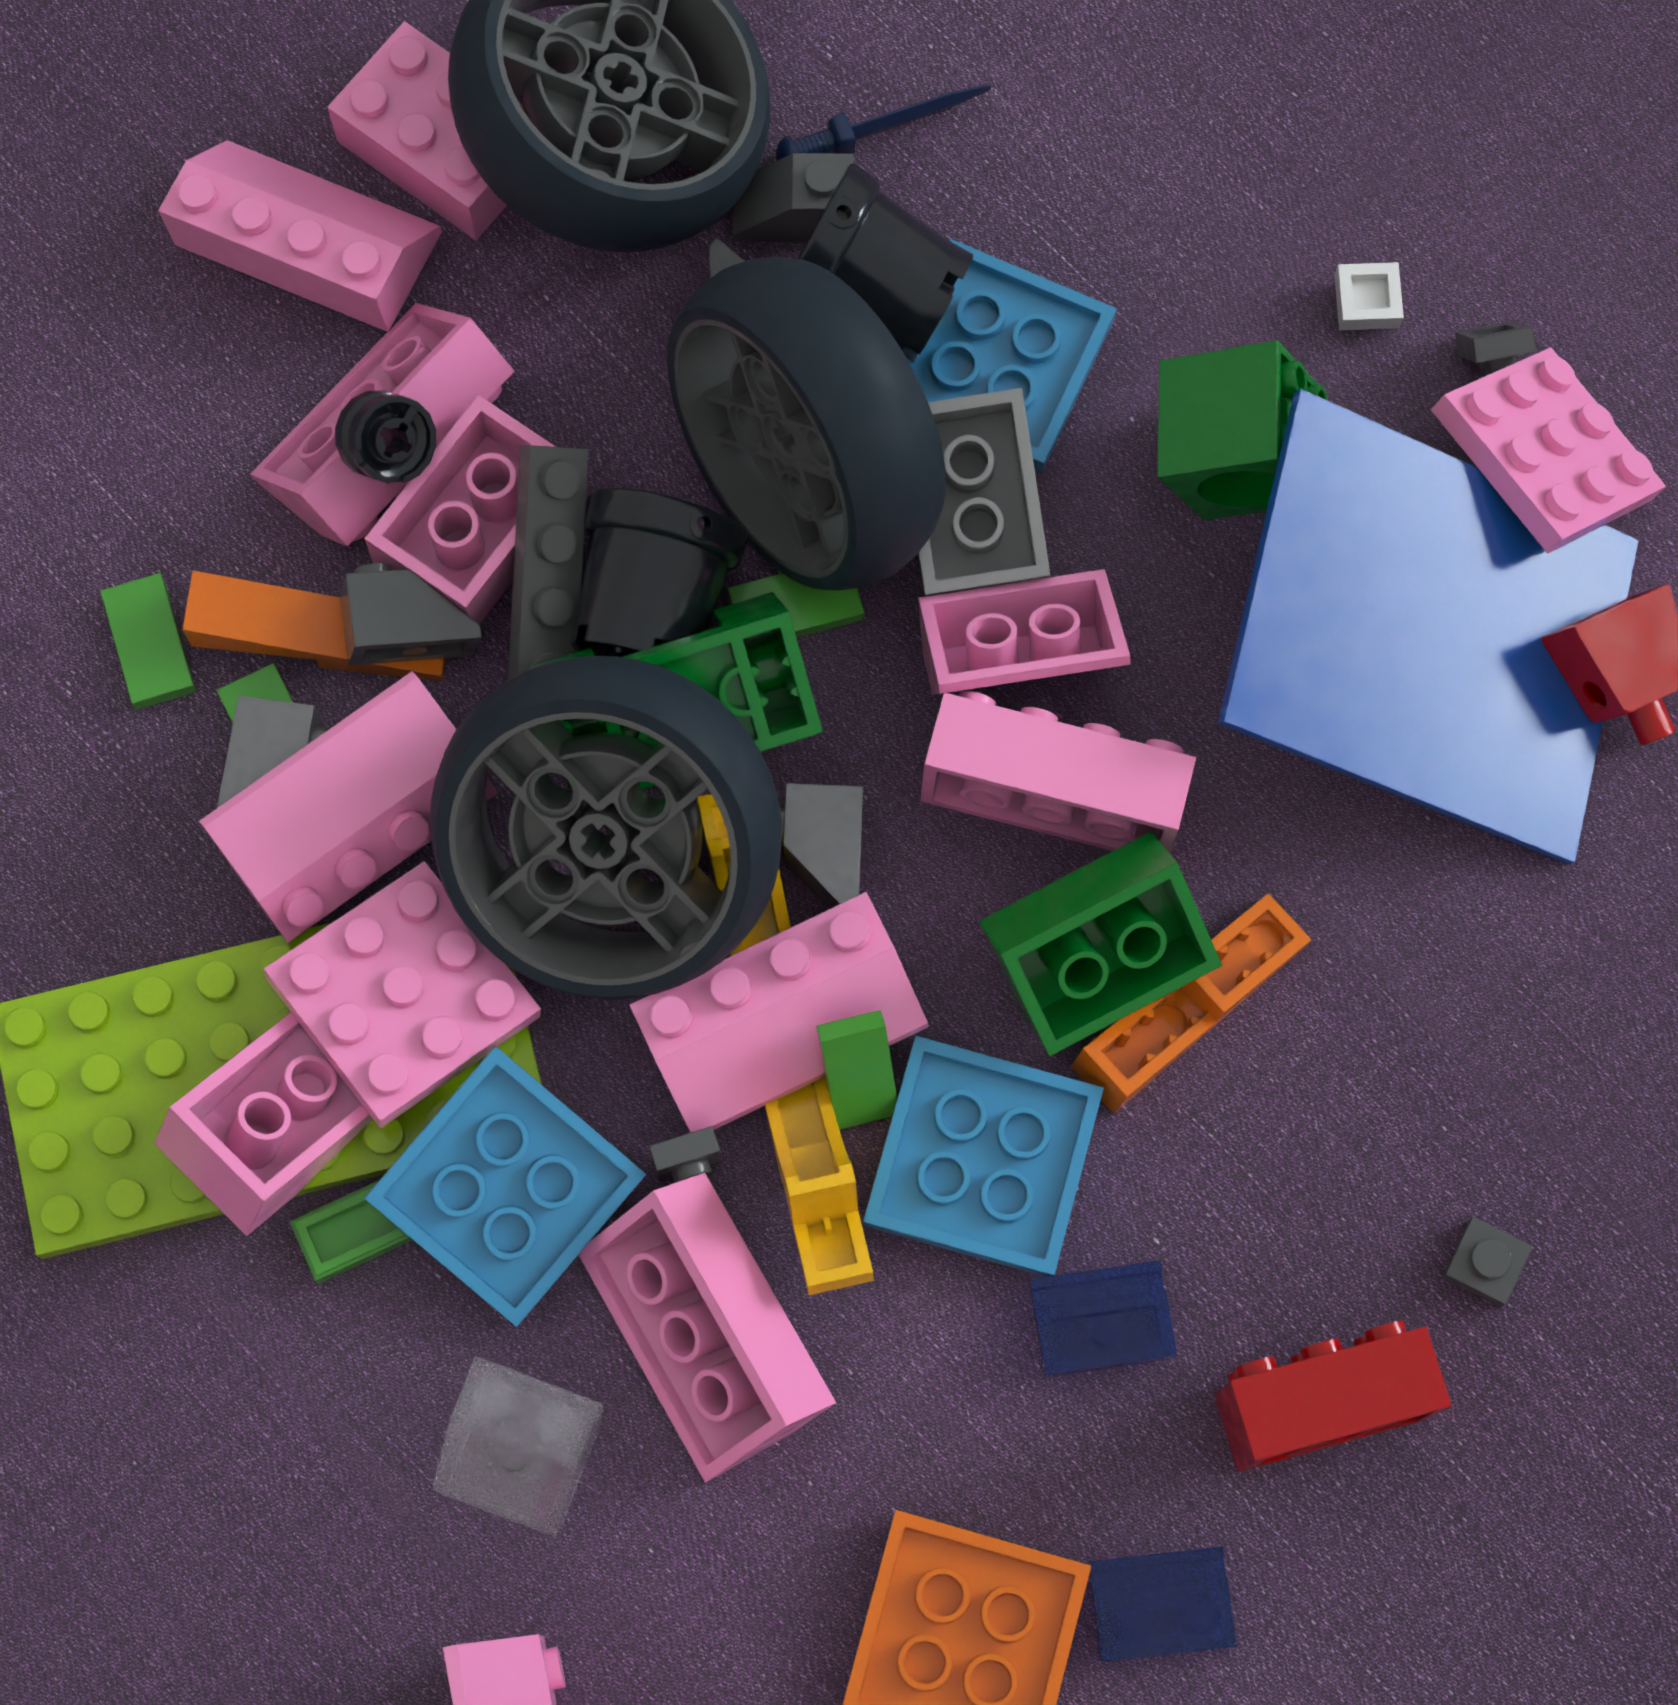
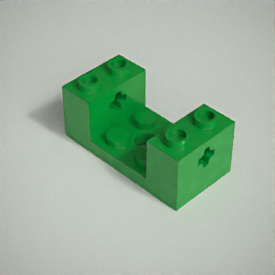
M773 592L712 610L717 628L623 656V658L641 660L661 666L684 676L704 688L735 715L748 731L760 752L823 732L789 611ZM591 648L530 666V668L566 658L595 656ZM594 719L559 720L574 737L589 733L605 732L628 735L651 745L657 741L635 729L612 722ZM565 778L568 789L571 790L572 785L570 784L568 779ZM647 781L639 782L642 789L655 785Z

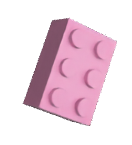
M404 21L327 107L337 142L477 241L507 205L482 179L461 143L455 127L449 95L448 68L450 53Z
M478 395L436 447L430 464L418 477L409 481L364 538L373 564H388L392 567V570H411L480 625L513 583L520 445L556 446Z

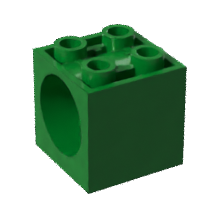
M1278 340L1159 360L1157 477L1204 520L1266 512L1293 394L1295 391L1303 389L1328 401L1324 387L1321 384H1317L1306 372L1303 364L1299 360L1296 361Z

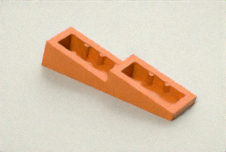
M192 571L182 628L192 647L316 660L319 668L404 677L413 671L419 679L443 681L446 658L348 665L340 597Z
M1269 893L1211 939L1222 963L1221 967L1116 1021L1084 1047L1070 1067L1084 1082L1104 1087L1101 1101L1113 1114L1248 998L1312 940Z

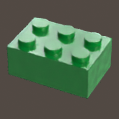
M1152 831L978 921L1026 1022L1049 1056L1222 966L1177 861Z

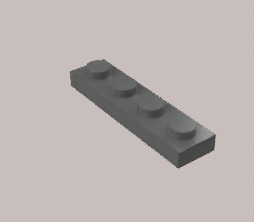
M520 445L508 681L530 670V666L578 652V650L572 647L571 639L577 620L581 596L589 449Z

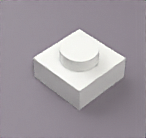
M1399 262L1338 264L1334 277L1339 330L1400 328L1404 316Z

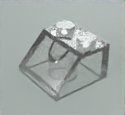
M475 1356L449 1420L432 1490L557 1538L606 1411L600 1402Z

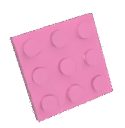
M1551 347L1444 394L1431 409L1433 414L1547 554L1652 501L1666 487L1653 471V467L1647 457L1634 448L1614 424V420L1608 410L1595 401L1575 377L1572 367L1564 359L1560 358Z
M425 861L264 968L265 979L380 1129L483 1058L494 1046H500L540 1018L541 1014L539 1005L509 967L481 944L466 927L454 909L442 882Z

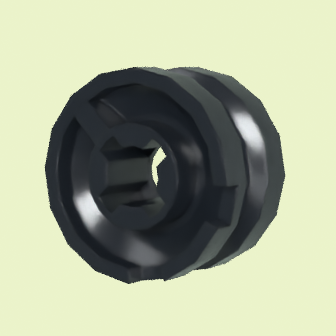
M384 390L366 391L352 398L340 412L335 426V445L342 461L353 472L387 484L392 482L406 483L418 477L430 464L436 448V428L430 413L419 402ZM383 428L387 430L392 429L393 440L387 447L385 445V438L380 436Z

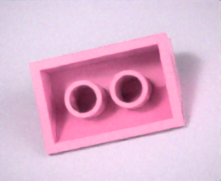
M1105 569L918 597L922 653L932 695L1130 665L1129 649Z

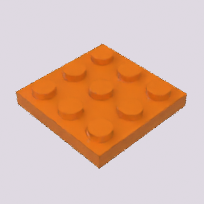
M895 1510L842 1705H1056L1091 1565Z

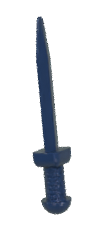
M990 84L946 93L851 126L843 112L830 118L828 127L825 130L792 140L789 135L785 136L777 145L776 158L779 160L792 153L834 152V154H854L856 140L945 111L988 92L992 87Z

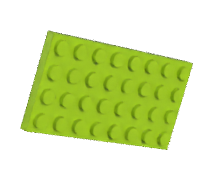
M331 923L308 928L289 943H287L282 935L0 1003V1068L37 1257L40 1259L55 1257L224 1215L154 1142L170 1106L291 1013L265 979L264 968ZM509 967V969L517 977L516 971ZM527 1026L498 1046V1048L542 1085L529 1026ZM486 1055L381 1129L372 1119L294 1197L384 1175Z

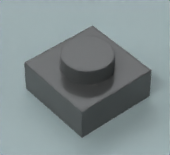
M1516 321L1455 332L1458 356L1474 363H1479V369L1481 370L1505 368L1516 363V355L1536 352L1533 327Z
M712 1126L649 1146L660 1182L673 1178L674 1183L702 1173H706L707 1177L712 1175L710 1166L722 1163L720 1148Z
M1473 1216L1467 1221L1441 1278L1502 1308L1507 1304L1533 1246Z

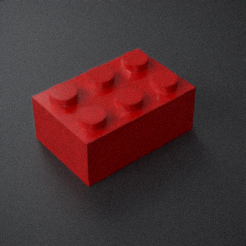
M1404 1320L1396 1321L1365 1331V1336L1354 1340L1355 1346L1342 1349L1339 1338L1300 1349L1301 1354L1290 1358L1292 1364L1277 1367L1275 1357L1271 1356L1235 1367L1236 1372L1227 1375L1229 1382L1214 1397L1237 1473L1428 1420L1451 1407L1452 1404L1427 1326L1407 1331Z

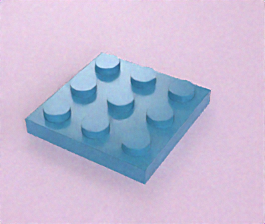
M950 239L949 241L972 253L973 259L963 279L958 277L953 286L955 290L952 294L954 297L920 355L917 354L915 362L910 365L928 402L1022 388L1034 469L1043 472L1115 320L1117 308Z
M915 1035L864 1216L863 1226L1053 1279L1104 1087Z
M494 1046L364 1199L517 1327L645 1177L646 1173L497 1046Z

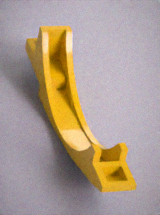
M707 794L697 798L700 804L702 827L714 882L722 891L730 872V844L722 814L712 794ZM779 869L774 889L765 910L745 939L730 953L731 956L791 928ZM824 1077L764 1106L808 1295L874 1281L873 1269L858 1211L857 1188L853 1167L841 1137L828 1092L826 1078Z

